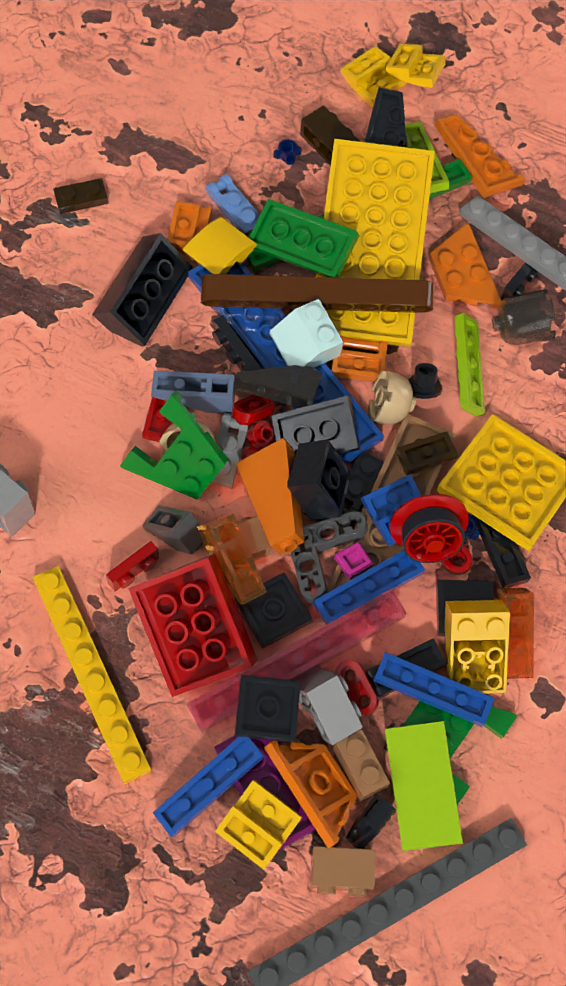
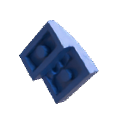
M411 474L360 498L372 522L388 546L396 543L390 533V521L393 514L404 503L421 496Z

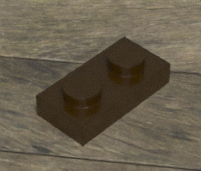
M102 178L53 188L59 214L108 204Z
M447 431L400 446L396 450L406 476L454 460L458 455Z

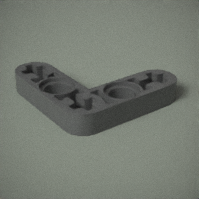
M349 512L341 517L330 518L303 527L304 544L307 552L302 553L298 545L291 552L300 591L308 603L313 604L314 600L328 593L318 552L359 540L367 534L368 524L364 515L360 512ZM353 522L358 524V528L355 530L352 529ZM339 526H343L344 534L341 533ZM324 530H335V535L332 538H321ZM311 560L315 562L312 570L306 572L301 570V565L305 561ZM309 580H314L317 586L316 594H311L312 588Z

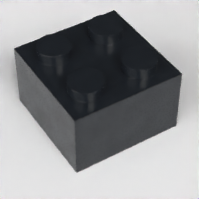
M329 439L299 443L296 456L293 459V467L290 478H288L287 487L311 520L337 518L342 516L351 472Z

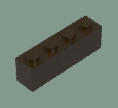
M324 105L301 119L300 135L330 166L334 139L361 142L353 134L352 130L345 127L338 120L336 114L330 112Z

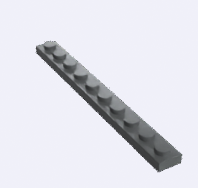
M512 818L252 968L247 973L254 986H289L527 846V843Z

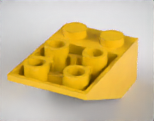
M502 600L446 601L445 641L448 679L482 693H506L510 611Z

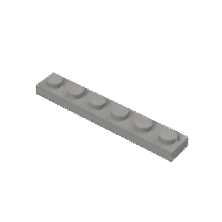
M476 196L460 208L461 217L566 291V256L479 196Z

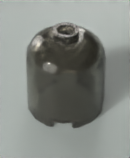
M547 289L509 296L498 304L496 316H492V326L494 332L499 331L500 337L505 343L509 345H522L555 339L556 330L551 331L550 321L555 320V312L551 296H546Z

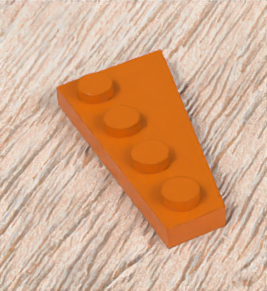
M455 114L436 121L435 128L456 159H461L472 175V182L483 198L523 186L526 179L521 174L516 175L510 169L511 165L505 159L501 161L493 153L494 149L488 143L481 142L477 138L478 133L460 116Z

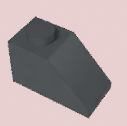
M160 505L142 525L145 530L176 551L192 555L202 546L203 540L209 534L189 511Z

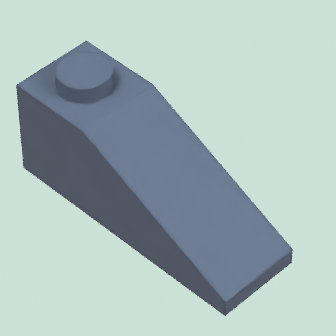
M154 371L151 390L152 397L167 401L176 390L183 398L181 402L186 407L206 413L232 414L235 401L234 375Z

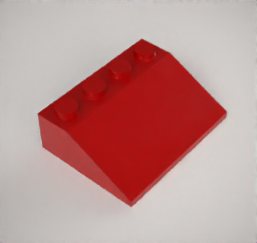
M215 553L129 588L172 697L252 668L258 661Z

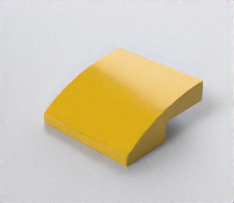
M399 44L386 66V72L407 83L433 88L445 66V55L423 54L422 45Z
M376 46L340 69L341 74L352 89L371 107H374L378 87L397 91L407 84V82L386 72V66L391 57Z
M219 217L195 235L183 248V251L211 274H226L236 261L241 265L257 244L225 219Z
M253 780L215 832L264 870L303 816L259 782Z

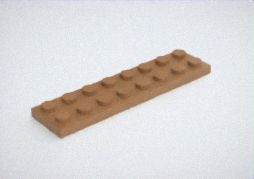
M407 414L370 493L406 476L396 454L398 447L445 431L448 432L453 442L456 434ZM443 463L411 474L421 496L431 493ZM364 507L361 514L364 515L367 521L368 532L363 538L347 543L345 548L358 541L374 563L373 567L403 551V547L397 543L391 546L387 545ZM337 565L327 587L328 592L349 581L339 565ZM386 595L352 615L374 624Z

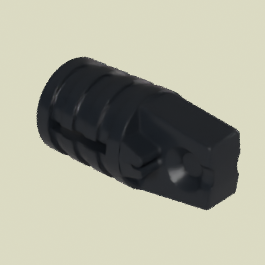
M375 793L372 800L367 803L361 814L357 816L345 838L357 849H364L381 832L387 821L395 814L396 809L387 800Z

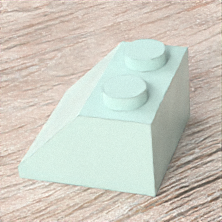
M319 299L296 308L270 330V335L293 376L339 357L344 343Z

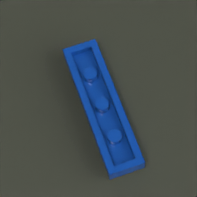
M403 550L314 600L313 605L329 628L424 574L425 568L420 562L410 559Z
M386 652L373 680L481 727L485 725L494 701V697Z
M238 737L153 812L154 816L170 837H175L260 762L265 755L251 738Z

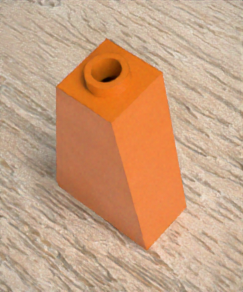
M285 438L236 463L269 544L279 554L290 553L304 542L301 506L287 487L295 452Z

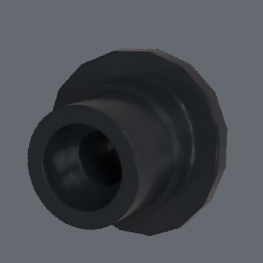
M420 363L415 367L414 375L408 379L413 389V397L430 399L441 395L443 388L442 384L437 380L438 369L436 366L430 363Z

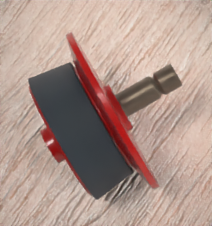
M445 494L422 495L407 501L396 510L390 521V533L393 540L403 547L404 553L410 559L420 563L444 561L455 555L465 542L464 531L468 525V512L464 504L452 496Z

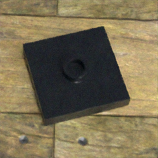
M285 572L235 598L237 606L262 649L312 623L311 616Z
M437 580V636H445L446 601L494 600L493 581Z
M241 675L234 736L295 743L301 681Z

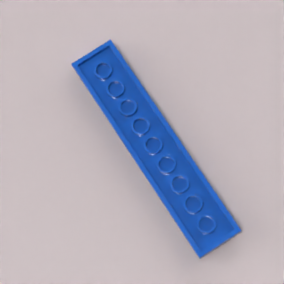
M236 261L226 275H252V273L243 263L240 265ZM201 265L188 271L189 279L200 293L202 276L211 274ZM212 307L219 316L223 315L260 368L294 410L347 395L351 398L361 450L339 455L345 465L357 458L363 451L366 452L383 441V433L325 363L296 376L292 375L270 335V330L286 317L281 309Z

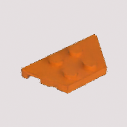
M469 223L465 224L434 249L428 259L445 300L453 302L463 301L466 304L476 306L479 302L491 304L492 308L499 309L502 301Z
M278 741L270 742L264 749L328 849L331 848L340 839L338 834L341 827L347 822L349 809L354 805L357 798L356 792L324 744L305 745L304 743L295 742L291 745H279Z

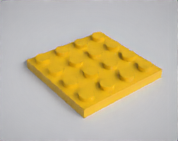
M492 414L438 485L436 491L458 499L464 504L469 513L527 551H530L566 498V460Z

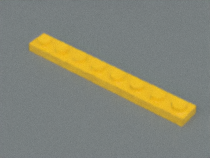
M59 566L33 576L34 583L124 785L151 773L150 766Z

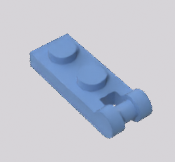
M224 174L219 177V181L215 183L210 182L205 185V190L209 197L235 228L249 237L260 214L233 184L231 177L228 174ZM224 189L227 193L222 195L219 191Z

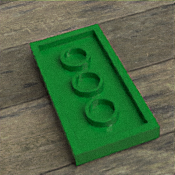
M268 199L249 238L257 244L254 250L324 277L339 278L360 235L355 230Z

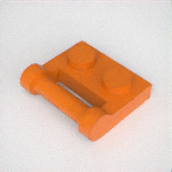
M340 335L344 342L342 348L375 351L378 354L341 350L340 356L333 359V374L339 378L375 382L380 372L385 371L388 342L347 338Z

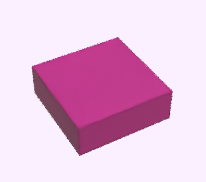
M358 541L334 555V559L349 581L372 568L374 564Z

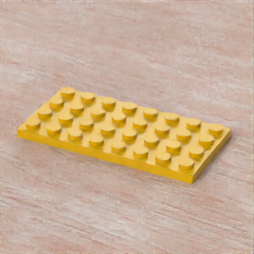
M334 139L324 219L355 230L360 235L339 278L419 280L435 151ZM325 310L338 334L341 336L377 342L385 341L388 342V345L411 347L415 313Z

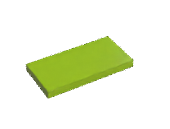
M444 721L385 729L402 851L463 843Z

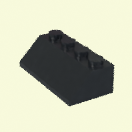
M161 233L143 236L92 315L110 332L135 344L145 346L188 278V271L194 267Z

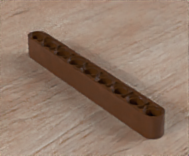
M207 274L202 276L201 304L209 307L296 309L319 299L325 310L426 313L433 310V283L427 280Z

